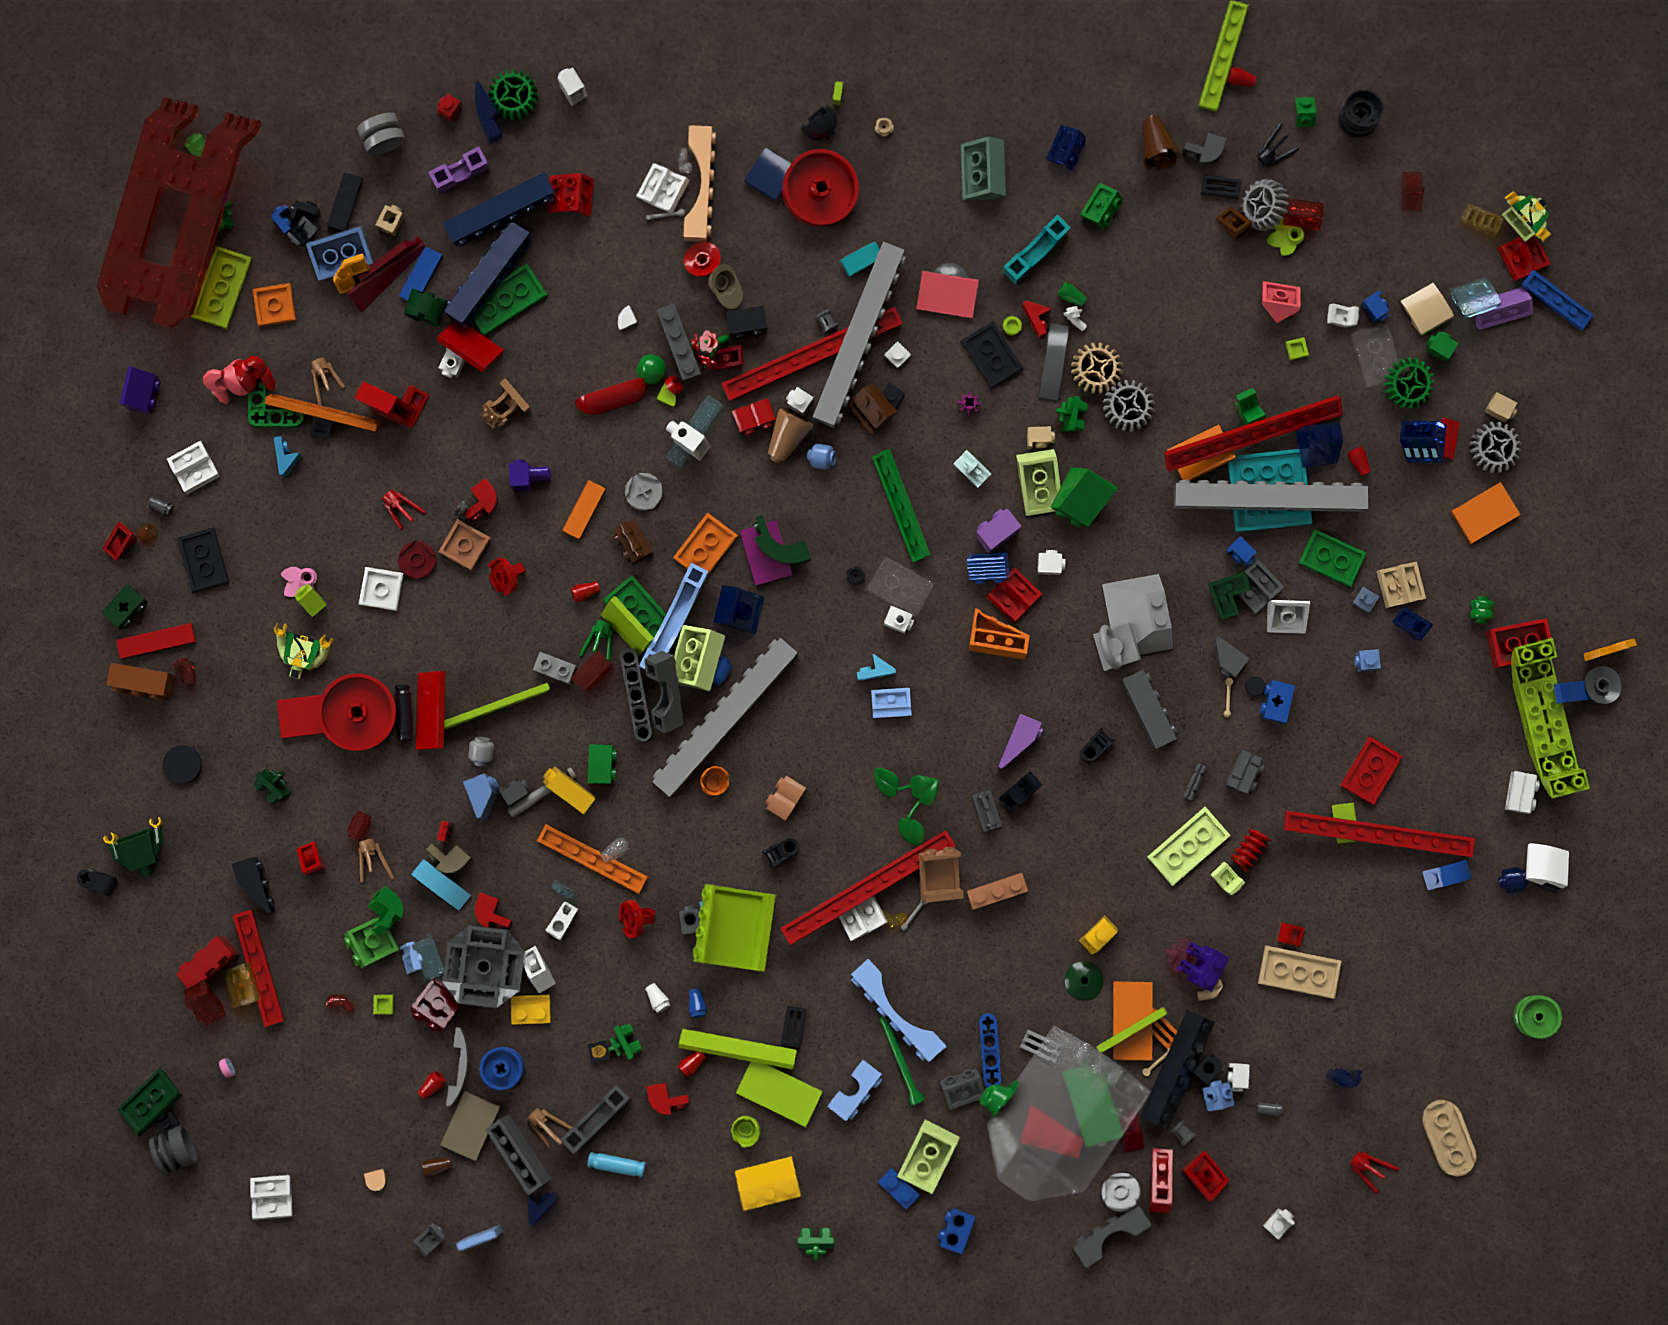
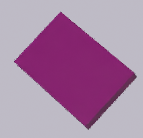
M777 520L766 523L770 536L777 543L784 545ZM755 527L740 530L756 586L792 576L790 565L776 563L761 552L755 542V537L761 536V533L757 534Z

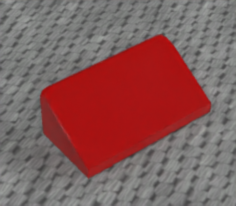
M410 385L402 401L416 410L408 425L409 428H413L429 394Z
M1444 417L1440 419L1435 449H1438L1440 458L1453 460L1460 422Z

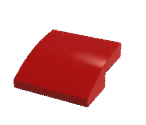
M1535 234L1527 241H1524L1520 236L1498 247L1514 282L1528 276L1532 270L1537 272L1551 264Z
M1014 568L1010 572L1009 577L1004 582H1000L986 597L1014 623L1042 593Z

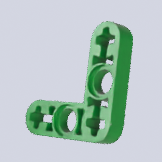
M262 382L259 383V389H263V392L252 391L248 393V420L252 426L257 428H297L303 425L305 420L303 413L288 409H267V404H265L267 388ZM256 395L263 397V401L259 405L253 403V398ZM266 413H268V424H266V420H259L258 423L253 420L256 414H259L260 417H266ZM278 413L282 419L279 423L275 424L271 418L274 414ZM285 413H287V417H294V414H297L300 419L297 420V423H294L293 420H287V424H285Z

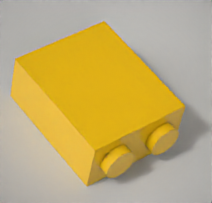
M555 766L553 769L549 768L543 776L545 778L543 782L547 788L583 814L595 800L588 790Z

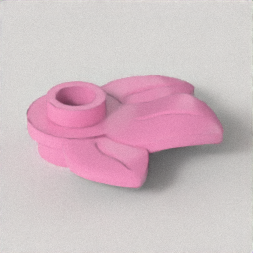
M289 567L281 573L282 577L289 581L284 590V595L288 597H294L296 591L308 583L314 589L313 585L317 581V574L311 568L301 570L298 567ZM306 574L311 575L310 581L304 579Z

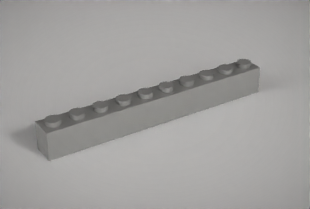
M883 241L814 412V421L832 428L835 427V424H840L843 416L840 413L843 406H847L850 396L847 395L849 389H854L857 379L854 377L856 372H860L863 367L864 361H862V357L864 354H868L871 344L868 342L871 336L875 337L878 329L876 322L878 319H882L885 309L882 308L884 302H889L892 294L890 287L892 284H896L899 277L897 270L899 266L903 267L906 260L904 249Z
M1179 480V483L1174 485V509L1365 512L1368 509V486H1363V483H1351V486H1343V483L1340 482L1332 483V486L1324 485L1323 482H1314L1313 485H1305V482H1294V485H1286V482H1274V485H1268L1265 481H1257L1255 484H1248L1247 481H1236V484H1229V481H1217V484H1209L1208 480H1200L1198 483H1190V480Z
M781 638L778 641L774 639L767 647L770 650L765 655L762 653L756 659V666L753 669L748 668L742 675L744 679L740 684L736 682L729 690L731 694L727 698L723 697L717 703L718 708L716 711H710L704 718L706 722L701 727L698 725L691 732L693 735L689 741L685 739L678 747L680 751L676 755L672 754L666 760L667 766L663 770L661 768L658 769L653 775L654 780L652 782L670 798L798 655Z

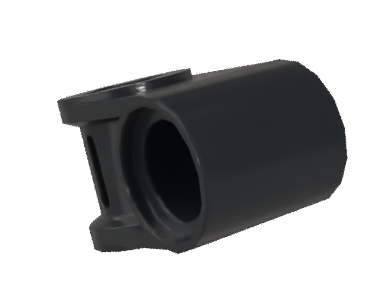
M1101 727L1081 749L1080 758L1086 763H1091L1116 740L1114 738L1111 739ZM1086 749L1093 750V758L1090 759L1085 756Z
M787 838L762 851V854L766 855L771 864L769 867L772 869L798 853L800 846L797 840ZM789 841L794 842L796 845V849L793 852H787L785 848L786 843Z
M90 869L81 870L77 874L79 885L92 889L97 893L111 896L117 880L116 877ZM89 874L91 881H86V879L83 878L84 875Z

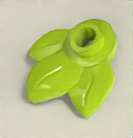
M1280 219V225H1274L1276 231L1268 237L1267 243L1272 247H1280L1282 256L1290 255L1295 251L1296 245L1303 241L1304 231L1299 226H1293L1289 220ZM1291 233H1297L1298 238H1292Z

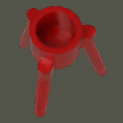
M393 489L388 491L382 498L385 502L384 507L389 511L400 530L403 527L393 509L398 508L410 522H414L413 518L401 506V500L421 513L426 514L425 510L404 497L400 492L396 493Z
M1358 1151L1350 1162V1165L1353 1166L1352 1170L1375 1193H1378L1375 1186L1360 1170L1365 1171L1368 1169L1381 1179H1385L1384 1175L1369 1165L1370 1161L1396 1171L1399 1168L1372 1157L1365 1152L1361 1154Z

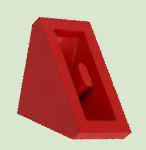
M315 841L297 848L303 875L310 876L326 869Z

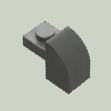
M1208 133L1203 147L1186 142L1182 154H1185L1186 158L1192 160L1200 159L1198 163L1200 167L1210 166L1219 159L1226 138Z

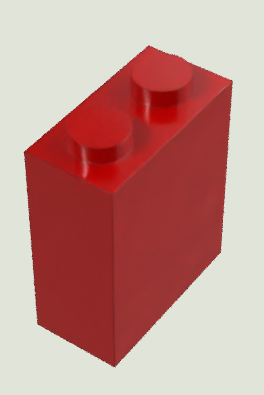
M364 381L354 397L373 412L405 427H408L416 412L415 409L398 397Z

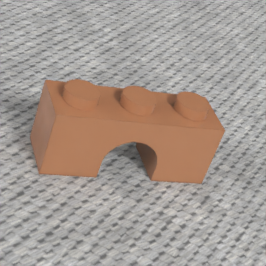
M1020 873L966 891L973 910L1027 892L1028 889L1023 874Z

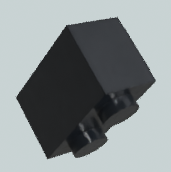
M764 305L726 312L730 338L743 339L748 334L761 336L764 335V332L768 331Z

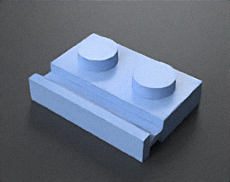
M910 688L871 690L873 718L912 716Z
M414 941L399 947L404 952L402 959L407 974L422 969L421 965H423L420 953L417 954L416 950L413 951L412 945H414Z

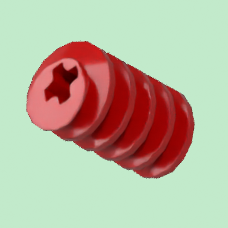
M1249 829L1248 833L1250 836H1244L1246 843H1239L1242 849L1236 848L1235 852L1237 855L1231 854L1230 856L1237 866L1247 872L1249 871L1246 866H1254L1251 859L1258 861L1255 854H1263L1260 847L1267 848L1264 841L1271 842V839L1258 830Z

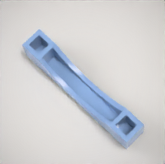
M693 563L690 564L658 632L639 665L640 668L646 670L645 658L660 651L670 653L709 575L707 570Z
M869 959L851 974L853 976L851 981L858 988L862 986L865 989L866 993L864 995L871 1003L875 1001L879 1005L877 1010L882 1016H889L892 1020L890 1025L897 1032L901 1030L905 1034L903 1039L909 1046L914 1045L918 1049L915 1053L922 1061L925 1059L931 1061L946 1047L933 1031L912 1026L896 1014L884 994L881 972Z

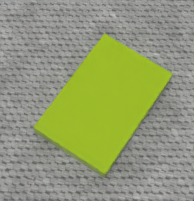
M614 596L610 599L601 616L611 624V627L637 655L641 656L654 637L617 597Z

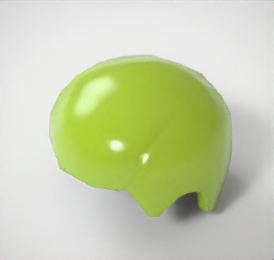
M741 1116L733 1122L731 1133L735 1142L742 1145V1147H750L758 1141L761 1130L759 1123L754 1118Z

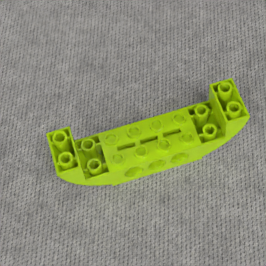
M1553 638L1514 648L1511 667L1512 684L1530 756L1545 790L1551 798H1556L1590 788L1585 770L1578 768L1563 703L1557 704L1554 684L1558 683L1551 658L1557 657Z

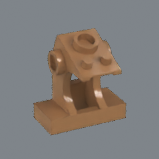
M506 379L500 382L505 392L496 401L492 402L489 400L482 407V419L493 429L497 426L499 428L504 426L508 422L507 418L519 408L525 415L531 411L530 406ZM505 402L510 409L501 415L496 408Z

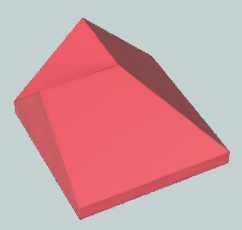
M1263 281L1262 305L1276 323L1289 316L1297 315L1300 310V287Z

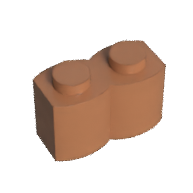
M788 776L785 779L780 778L775 786L778 789L775 795L770 794L765 802L768 805L766 809L784 821L788 819L806 790V787Z

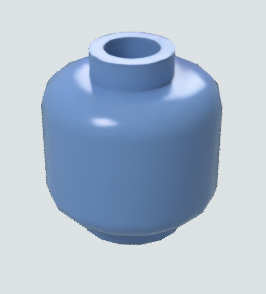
M815 444L812 449L808 450L807 460L810 461L813 468L828 470L836 463L837 453L830 445Z

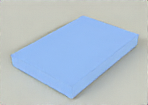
M501 1225L463 1238L457 1243L458 1249L461 1251L496 1238L502 1233Z

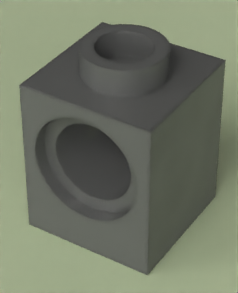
M695 905L683 907V911H679L682 934L696 933L700 922L699 909H695ZM689 914H693L696 917V922L693 925H688L685 922V918Z

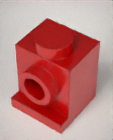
M447 93L438 102L437 113L453 123L463 106L461 101Z

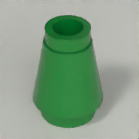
M1066 282L1063 283L1057 293L1061 297L1060 299L1082 306L1087 298L1074 285Z

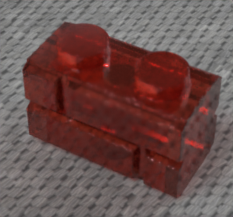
M1288 198L1286 200L1290 205L1285 208L1287 213L1283 214L1282 225L1320 230L1324 215V203Z
M201 980L195 986L192 985L185 989L184 994L186 998L184 1003L189 1010L191 1008L194 1010L193 1014L198 1022L202 1020L205 1026H208L226 1015L224 1005L205 980Z

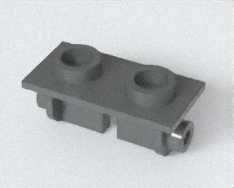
M991 790L972 795L983 832L1002 827Z

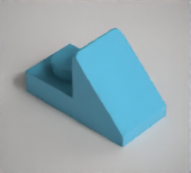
M873 654L875 669H871V666L860 668V672H857L858 681L894 675L896 670Z

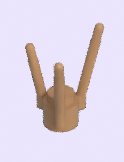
M319 358L311 362L313 368L311 373L314 379L316 398L320 406H322L318 377L322 378L326 390L330 391L326 375L330 371L341 388H345L341 379L333 370L331 363H327L325 358Z
M374 839L359 842L360 882H364V857L367 859L369 872H373L370 856L376 855L375 851L390 879L394 880V876L380 850L379 843L375 844Z
M539 1108L535 1109L527 1118L530 1122L529 1125L536 1131L547 1148L550 1145L539 1128L541 1127L561 1145V1140L545 1125L548 1121L545 1117L569 1130L572 1126L549 1114L545 1109L542 1111Z

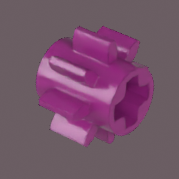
M971 391L967 396L961 394L963 401L957 402L958 405H962L960 412L966 411L967 416L972 411L977 414L976 406H981V403L977 402L979 395L974 397ZM966 400L969 401V402H970V401H973V404H972L973 407H971L970 405H969V406H965V405H966Z

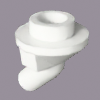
M1077 306L1066 308L1067 312L1063 313V315L1068 320H1071L1077 328L1084 331L1087 325L1078 319L1082 309H1078Z

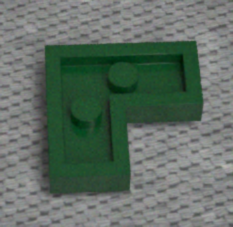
M1245 571L1208 584L1221 620L1239 614L1240 610L1234 595L1252 589Z

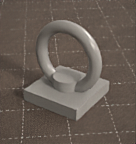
M1131 623L1114 628L1103 625L1099 633L1093 634L1104 671L1119 669L1123 665L1142 660Z

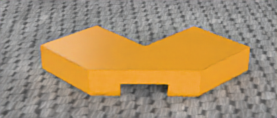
M363 253L344 259L335 273L333 281L340 294L346 293L357 285L353 277L354 275L370 270Z
M1629 639L1584 653L1585 661L1636 646L1637 644L1635 639Z

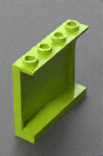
M705 884V888L702 891V907L699 910L700 922L696 930L697 942L693 950L694 962L765 972L776 895Z

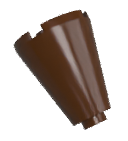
M1155 115L1148 116L1143 122L1144 166L1148 170H1152L1151 167H1157V170L1169 168L1177 163L1176 159H1181L1180 151L1162 119Z

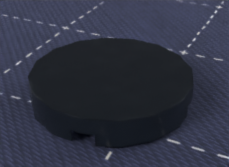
M177 745L171 748L163 759L165 775L171 781L177 783H188L195 780L202 769L199 753L194 748L186 745Z

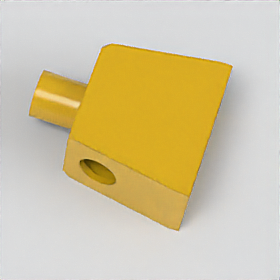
M1104 915L1079 942L1091 954H1094L1118 932V928Z

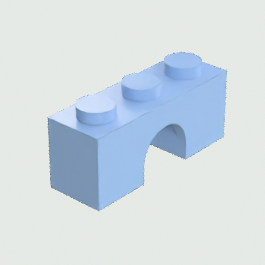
M862 1060L851 1074L859 1082L858 1092L855 1095L847 1096L839 1090L827 1107L845 1121L848 1118L852 1120L859 1111L856 1109L859 1103L864 1104L870 1096L869 1090L872 1087L876 1088L882 1081L880 1078L882 1074L865 1060Z

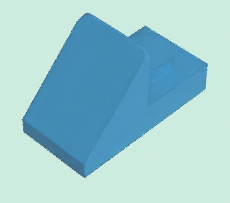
M282 436L274 437L279 475L282 478L287 477L302 455L300 453L287 454L289 452L288 441H285Z

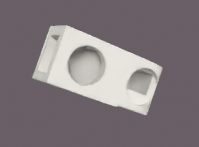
M565 901L547 927L546 933L561 941L578 909Z

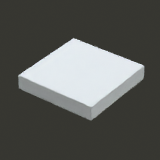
M365 567L359 605L397 611L404 573Z

